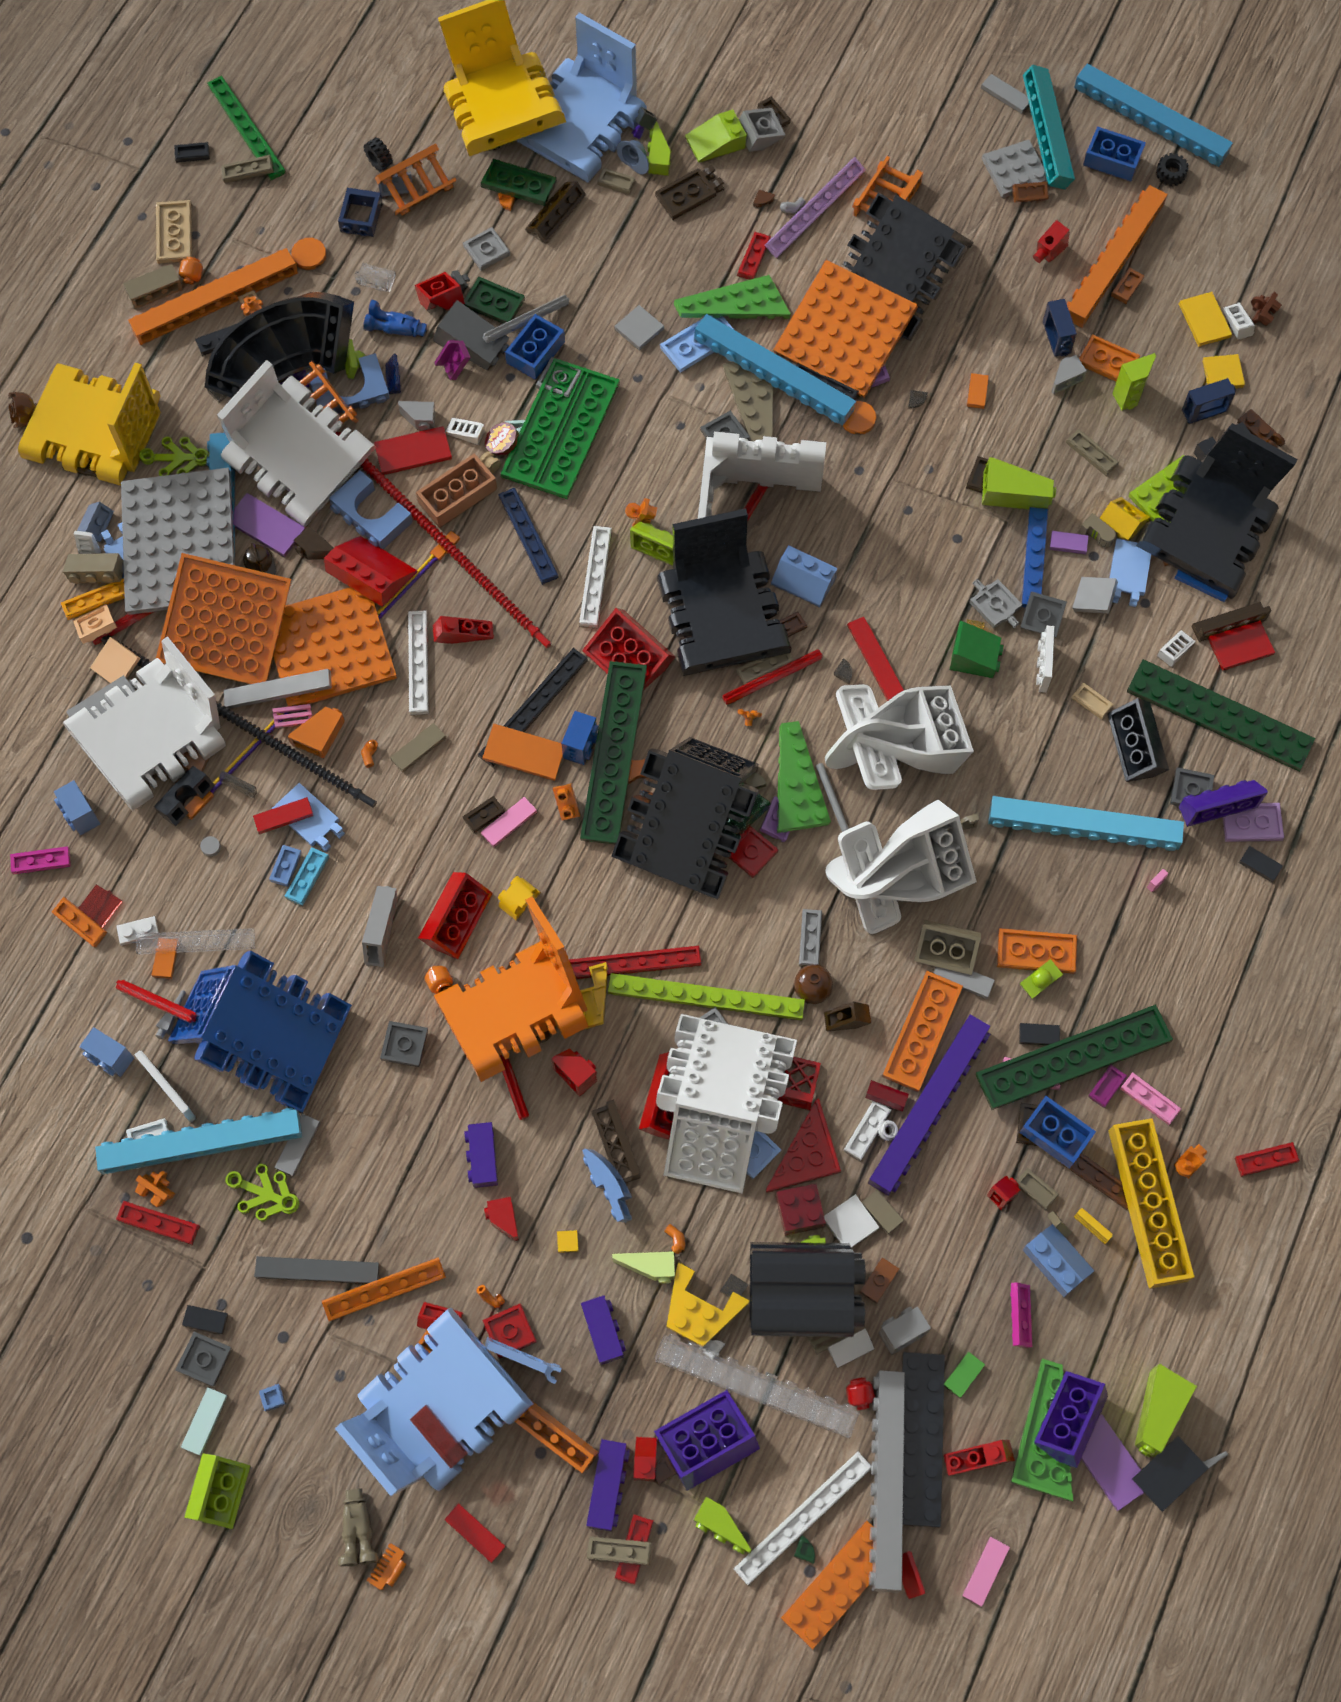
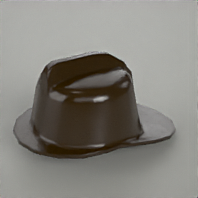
M251 543V546L248 547L243 556L245 568L275 575L276 565L270 550L265 546Z

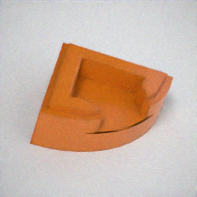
M498 193L500 204L506 210L511 211L515 197Z

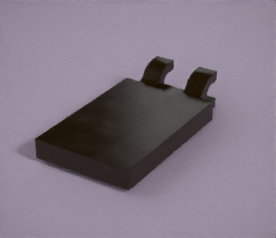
M712 165L703 171L697 168L655 192L656 198L672 220L716 197V192L724 190V181L721 177L712 183L709 181L716 178L714 174L715 169Z

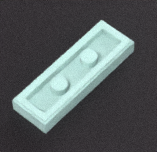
M207 1388L181 1448L197 1455H202L228 1397L227 1395Z

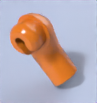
M373 739L368 741L361 750L366 768L374 766L372 756L377 750L378 742Z
M480 1285L476 1290L482 1300L494 1308H500L505 1303L501 1294L493 1297L484 1285Z

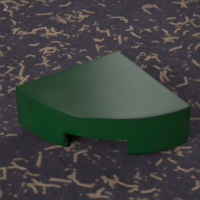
M801 1535L794 1557L814 1564V1548L810 1541Z

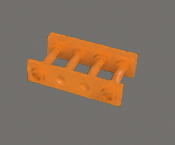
M436 143L375 177L378 185L382 182L384 185L386 184L399 209L394 212L395 216L398 214L403 216L410 212L409 208L442 190L447 192L454 187L453 184L457 181L456 178L448 180L436 159V153L439 150ZM426 158L428 161L430 160L442 182V185L435 189L421 166V161ZM410 167L416 169L428 193L422 196L418 195L407 175L408 171L406 169ZM395 175L402 178L413 198V201L406 205L392 182V177Z
M886 156L884 161H880L877 172L861 196L855 199L853 203V216L857 217L861 210L867 212L870 206L865 203L869 197L872 199L876 197L877 193L874 192V189L877 185L898 194L899 197L910 202L922 183L923 172L917 170L911 176L889 166L890 157ZM886 172L907 182L906 188H900L883 180V175Z
M311 361L309 364L313 371L299 382L306 386L319 376L324 385L312 393L309 398L312 397L317 400L329 390L334 399L324 406L323 409L327 406L334 409L340 404L345 413L337 421L340 420L343 424L350 418L353 422L357 423L356 411L351 406L348 407L325 377L323 367Z

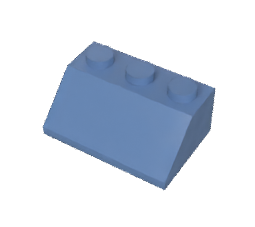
M788 545L779 561L771 585L820 607L836 580L838 568Z
M1053 1224L1042 1231L1023 1249L1025 1254L1063 1297L1094 1272L1092 1267Z

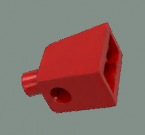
M1056 220L1038 240L1037 252L1033 255V259L1037 263H1041L1044 259L1048 262L1053 261L1068 247L1070 230Z

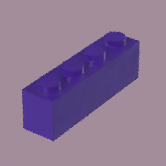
M601 1439L586 1524L588 1528L612 1532L613 1527H617L619 1514H615L616 1506H621L623 1495L622 1492H619L620 1483L624 1484L626 1478V1471H623L624 1462H628L630 1450L626 1449V1443Z

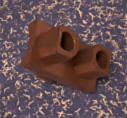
M1273 292L1270 297L1265 298L1264 295H1260V297L1255 296L1252 298V309L1257 311L1252 319L1254 324L1260 321L1267 326L1272 322L1274 316L1268 311L1270 310L1275 314L1282 306L1276 300L1278 296L1276 292Z

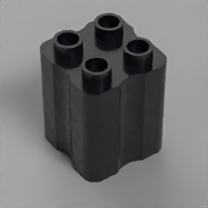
M750 1242L749 1323L751 1336L854 1337V1327H865V1302L862 1301L861 1294H854V1285H865L866 1268L865 1259H862V1253H854L850 1243Z

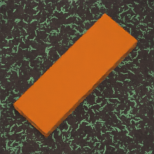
M65 897L60 900L52 911L55 916L93 947H97L108 933Z

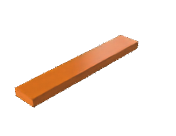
M437 1257L322 1300V1305L328 1321H332L444 1279L446 1276L440 1259Z

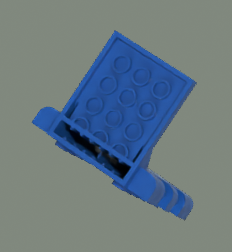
M247 951L240 959L238 966L232 965L201 971L184 1006L197 1013L196 1021L189 1023L178 1018L168 1042L172 1044H200L195 1054V1060L218 1072H223L224 1068L225 1071L230 1072L236 1060L239 1061L240 1064L235 1075L239 1078L241 1077L240 1083L253 1090H258L259 1087L264 1090L270 1079H274L270 1088V1094L275 1095V1101L293 1108V1110H297L298 1113H303L352 1005L331 993H326L322 997L316 993L310 1004L306 1003L311 992L306 987L308 981L297 975H291L288 979L283 975L277 985L274 986L273 982L277 975V971L271 970L274 963L253 951Z

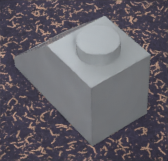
M1076 355L1066 357L1060 362L1052 388L1053 394L1084 381L1087 371Z
M398 401L400 414L416 429L424 431L435 428L436 410L434 402Z

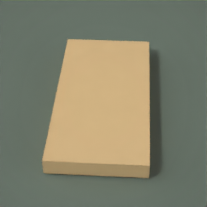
M191 201L156 202L157 263L181 262L187 257H192Z

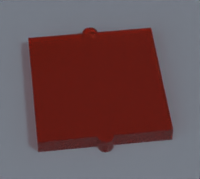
M96 884L78 908L103 928L122 903V900L114 896L110 890L106 891Z

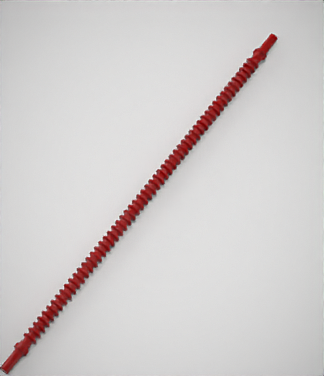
M366 459L360 465L377 484H380V487H383L387 494H390V497H393L394 501L401 504L411 513L417 524H420V527H424L423 529L427 531V534H430L432 538L434 537V540L441 544V547L448 554H451V557L458 561V564L465 568V571H468V574L475 578V581L482 585L483 589L486 588L485 591L489 592V595H493L492 598L496 599V602H499V605L503 606V609H506V612L510 613L513 619H517V623H520L522 627L524 626V630H528L533 638L535 637L545 648L551 646L552 643L540 632L538 627L533 625V621H529L530 619L526 617V614H522V611L515 607V604H512V601L508 600V597H505V594L501 593V590H498V587L494 586V583H491V580L484 576V573L477 569V566H474V563L470 562V559H467V556L463 555L460 549H456L457 547L453 545V542H450L442 532H439V529L431 521L429 522V519L422 515V512H419V509L412 505V502H409V499L402 495V492H399V489L392 485V482H389V479L382 475V472H379V469L372 465L369 459Z

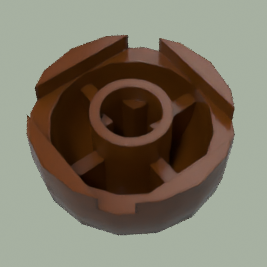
M10 392L8 399L12 398V403L8 404L11 423H15L14 428L27 427L37 403H34L29 394Z
M810 964L804 966L797 973L794 981V990L798 997L805 1000V1003L814 1005L822 1003L832 993L833 980L825 967Z

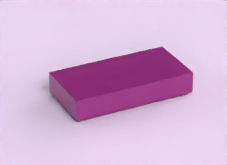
M1110 1065L1088 1097L1105 1108L1127 1075L1113 1065Z

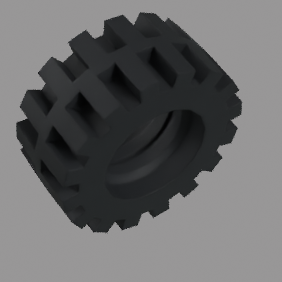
M375 137L364 144L365 155L376 170L383 171L393 164L392 155L380 138Z
M1173 153L1165 154L1164 157L1160 158L1157 165V179L1160 178L1159 181L1161 183L1164 182V185L1169 184V186L1173 184L1178 186V184L1183 183L1189 169L1187 159H1183L1184 156L1182 155L1178 156V153H1175V155ZM1174 167L1178 172H1170L1166 168Z

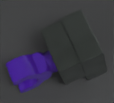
M640 107L636 118L638 125L632 131L633 137L640 140L644 128L649 131L657 121L654 113Z

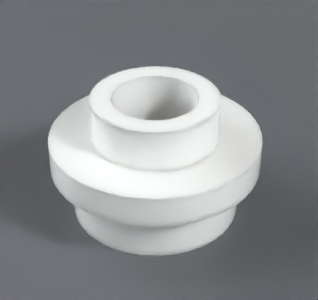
M886 1120L879 1125L878 1133L882 1139L889 1141L895 1138L898 1128L893 1121ZM886 1127L890 1130L889 1134L885 1132Z

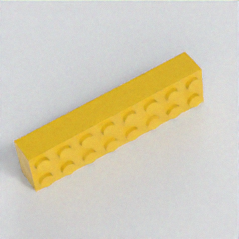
M1153 1118L1113 1125L1108 1132L1148 1288L1189 1282L1194 1278V1273Z

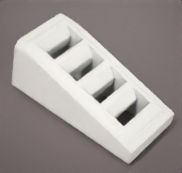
M1240 303L1223 308L1238 340L1254 334L1255 325Z
M452 418L445 433L479 445L485 432V426L478 422ZM454 424L457 425L456 430H452Z
M74 531L79 554L101 553L93 533Z
M1181 630L1162 647L1157 656L1172 667L1196 641ZM1182 637L1184 640L1188 642V644H1186L1179 638ZM1177 641V642L1180 643L1182 646H1184V648L1180 647V646H1179L1177 643H1175V642ZM1173 645L1176 649L1179 650V652H1177V651H1176L1174 648H1172L1171 646ZM1167 650H1170L1172 653L1175 654V656H1173Z

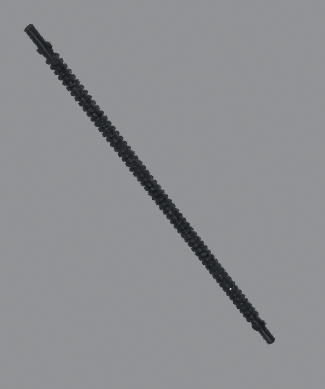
M103 636L101 641L105 645L112 636ZM129 648L131 652L141 658L137 666L143 668L150 663L149 659H145V656H141L140 653L137 654L136 651ZM216 701L219 716H222L224 719L227 718V721H231L237 727L240 726V729H244L250 735L253 734V737H257L263 743L266 742V745H270L276 751L279 750V753H283L284 756L288 755V759L292 758V761H296L297 764L301 763V767L305 766V769H310V772H314L319 778L323 777V780H327L328 783L332 782V786L336 785L337 789L341 788V791H345V794H351L354 799H359L372 808L376 806L377 801L362 793L361 789L354 788L353 784H349L348 781L344 782V778L340 779V776H335V773H331L326 767L322 768V765H318L317 762L313 763V759L309 760V757H304L305 755L300 754L299 751L296 752L295 748L291 749V746H287L282 740L278 741V738H274L269 732L265 733V730H261L256 724L252 725V722H248L242 716L239 717V714H235L229 708L226 709V706H222L221 703Z

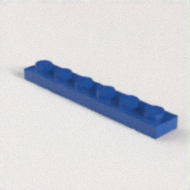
M1034 507L1029 509L1021 602L1022 607L1025 608L1031 591L1042 594L1048 509Z

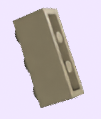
M172 264L123 283L134 309L183 290L180 279Z
M119 553L68 554L63 573L70 583L121 582L124 572V561Z

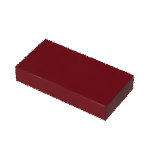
M871 1080L865 1098L903 1112L909 1094Z

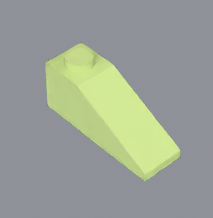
M674 1252L612 1254L613 1262L654 1281H658L660 1284L671 1283V1280H675Z

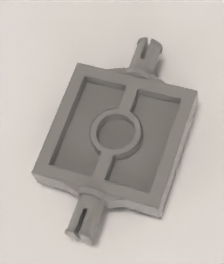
M979 579L972 583L979 592L970 599L969 603L993 628L1005 621H1008L1013 628L1020 624L1013 614L1022 607V604L999 579L986 586Z

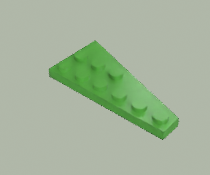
M770 275L679 298L674 301V306L681 318H702L706 314L713 316V318L729 316V318L756 319L758 316H767L768 319H774L775 317L790 319L791 316Z
M799 721L782 723L779 727L780 756L778 760L779 801L777 833L827 826L831 823L800 723Z
M1041 1359L1011 1483L1073 1502L1070 1466L1056 1461L1034 1444L1063 1379L1062 1364Z

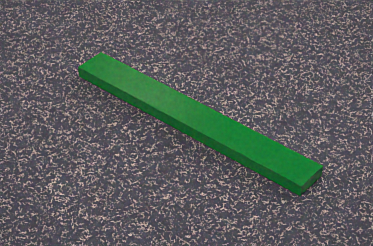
M221 75L207 82L209 89L255 158L271 155L274 173L267 174L269 179L272 181L286 174L284 167L223 76Z

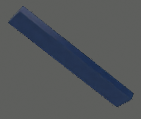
M512 488L498 494L541 584L543 585L559 578L516 489Z

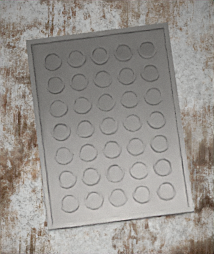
M229 468L121 481L125 612L127 615L168 610L181 553L235 565Z

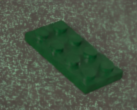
M493 159L481 181V187L545 206L557 183V177Z

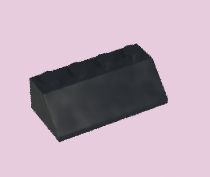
M1137 698L1107 713L1126 782L1153 778L1169 771L1154 713L1149 701Z

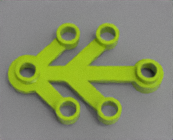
M164 437L162 439L163 447L170 449L174 454H154L151 449L145 448L141 450L139 456L141 461L147 465L152 464L154 461H173L165 468L159 470V476H163V473L171 475L170 473L185 461L191 462L184 468H179L177 474L189 473L197 466L206 465L209 452L203 448L197 449L188 437H182L179 440L181 447L188 449L192 453L185 454L173 443L171 437Z
M259 1164L256 1167V1173L260 1176L263 1188L243 1180L240 1173L232 1171L226 1176L225 1181L230 1188L237 1189L240 1187L259 1195L251 1200H243L238 1203L237 1208L242 1214H247L251 1208L269 1201L277 1203L267 1209L260 1208L256 1211V1218L264 1222L271 1215L281 1211L285 1214H292L299 1208V1199L294 1194H290L286 1184L287 1177L281 1171L276 1172L274 1175V1181L279 1185L281 1195L274 1193L268 1176L269 1169L265 1164ZM264 1167L266 1169L265 1172L260 1174L259 1169ZM279 1175L284 1176L282 1181H277ZM234 1178H238L237 1184H232ZM288 1201L293 1202L291 1207H286ZM243 1204L248 1205L246 1210H241ZM261 1212L266 1213L264 1218H259Z

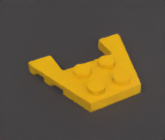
M606 962L589 967L594 986L580 990L587 1007V1011L583 1012L589 1027L585 1029L604 1024L608 971Z
M678 1262L666 1328L704 1347L728 1322L748 1305L749 1300L733 1292L724 1310H720L685 1291L695 1271Z

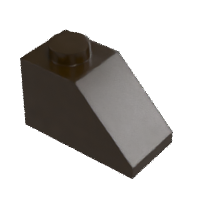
M310 526L293 540L295 551L300 556L304 555L308 560L324 559L334 549Z
M853 1001L824 1012L826 1031L857 1029L871 1024L868 1004Z

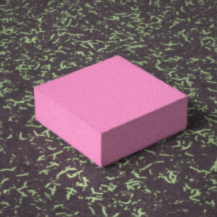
M1162 869L1150 881L1147 889L1154 892L1165 881L1168 872Z

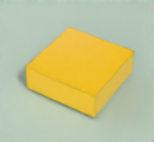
M577 1230L557 1231L558 1253L579 1252Z

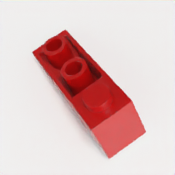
M440 616L433 624L434 642L455 644L491 640L494 638L492 621Z
M998 1440L943 1454L948 1476L1015 1461L1010 1440Z

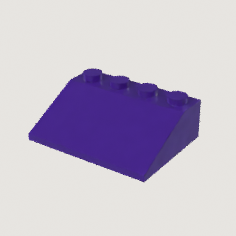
M727 1390L654 1431L686 1491L760 1449L755 1434Z

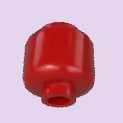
M860 1377L850 1380V1384L846 1386L849 1405L857 1407V1410L870 1408L869 1404L873 1403L875 1398L871 1381L866 1380V1377Z

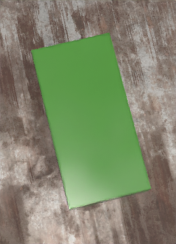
M968 1351L944 1383V1386L958 1398H961L985 1364Z

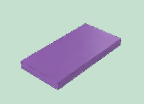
M248 493L234 508V512L232 511L234 515L233 525L236 529L283 557H286L295 545L293 540L306 529Z
M1101 1414L1081 1460L1118 1511L1144 1493L1132 1480L1141 1470Z

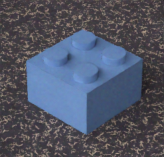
M74 780L54 791L57 797L54 801L73 831L77 830L81 836L100 825L95 813Z
M94 1027L79 1046L83 1051L82 1055L95 1066L99 1065L103 1068V1071L112 1077L116 1074L121 1078L134 1060L133 1055L125 1046Z

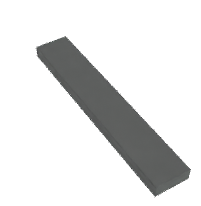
M257 1256L254 1277L368 1284L378 1280L379 1263Z

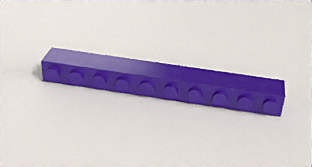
M971 1014L968 1016L870 1177L869 1185L888 1196L892 1191L894 1193L897 1191L901 1184L898 1181L902 1174L906 1176L911 1168V1165L908 1164L911 1158H917L921 1151L919 1145L922 1141L926 1143L932 1133L929 1131L931 1125L936 1126L941 1118L940 1110L947 1108L951 1101V1098H949L951 1092L956 1093L961 1085L960 1077L962 1075L966 1076L971 1068L968 1065L971 1059L976 1060L981 1051L979 1049L980 1044H985L991 1034L988 1032L990 1025Z

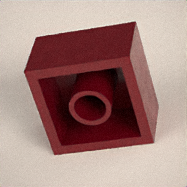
M816 1183L776 1192V1201L784 1236L824 1228L825 1218Z

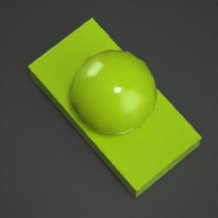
M349 339L345 370L347 377L354 379L357 369L361 368L359 358L366 355L362 351L354 350L352 339Z
M1050 959L1019 984L1030 998L1033 999L1063 974Z

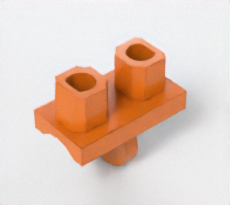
M644 498L640 506L636 503H629L626 506V515L632 519L636 518L632 526L638 522L650 524L651 520H654L657 507L649 505L650 499Z
M572 783L553 787L561 820L580 817L581 814Z
M1200 1144L1195 1148L1190 1146L1173 1165L1181 1176L1189 1179L1206 1161L1204 1156L1208 1152Z
M153 1171L151 1175H138L136 1181L139 1183L135 1192L143 1197H146L150 1191L155 1193L150 1202L156 1207H162L168 1199H172L175 1195L173 1191L167 1188L170 1182L166 1180L167 1173L165 1171H161L159 1174Z

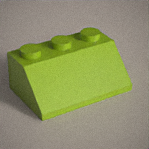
M1155 353L1122 364L1112 393L1121 411L1133 409L1138 405L1156 358Z
M638 522L631 527V548L673 566V535L668 531L654 528L649 523Z
M202 1454L184 1518L233 1529L251 1465L216 1455Z

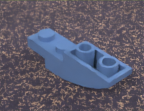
M582 1150L584 1163L591 1172L590 1179L597 1188H605L604 1194L606 1199L610 1201L611 1213L617 1222L625 1223L632 1220L625 1201L632 1196L619 1172L605 1157L595 1150Z

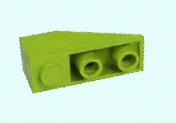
M656 121L654 128L650 130V139L652 141L648 142L647 152L650 153L649 156H646L649 163L648 174L669 176L671 151Z
M706 1497L694 1518V1522L697 1523L695 1527L705 1533L708 1530L715 1534L714 1538L723 1544L726 1541L733 1544L732 1549L744 1555L746 1552L749 1554L751 1551L749 1545L725 1507Z

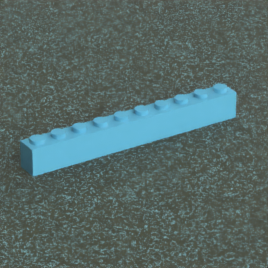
M997 796L992 797L988 824L998 828L1006 826L1012 827L1014 830L1029 829L1035 833L1043 831L1050 832L1052 835L1065 834L1073 838L1088 837L1090 840L1102 839L1110 843L1125 842L1131 846L1139 844L1146 845L1148 848L1162 847L1168 851L1179 850L1183 843L1184 822Z
M286 1108L281 1110L280 1113L265 1112L258 1117L249 1115L237 1121L227 1119L221 1121L220 1124L205 1123L199 1128L184 1127L181 1131L174 1132L168 1130L156 1136L146 1134L142 1135L140 1139L124 1138L118 1143L103 1142L101 1146L95 1147L97 1169L104 1175L302 1138L300 1116L297 1110Z

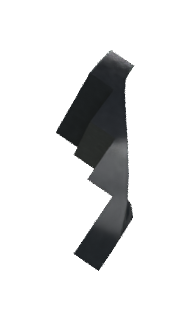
M309 292L301 296L275 302L253 312L235 324L221 338L213 350L206 369L204 387L233 398L266 360L273 365L279 383L297 372L311 369L312 367L309 364L311 361L316 365L320 364L325 371L333 374L344 370L354 301L325 292Z

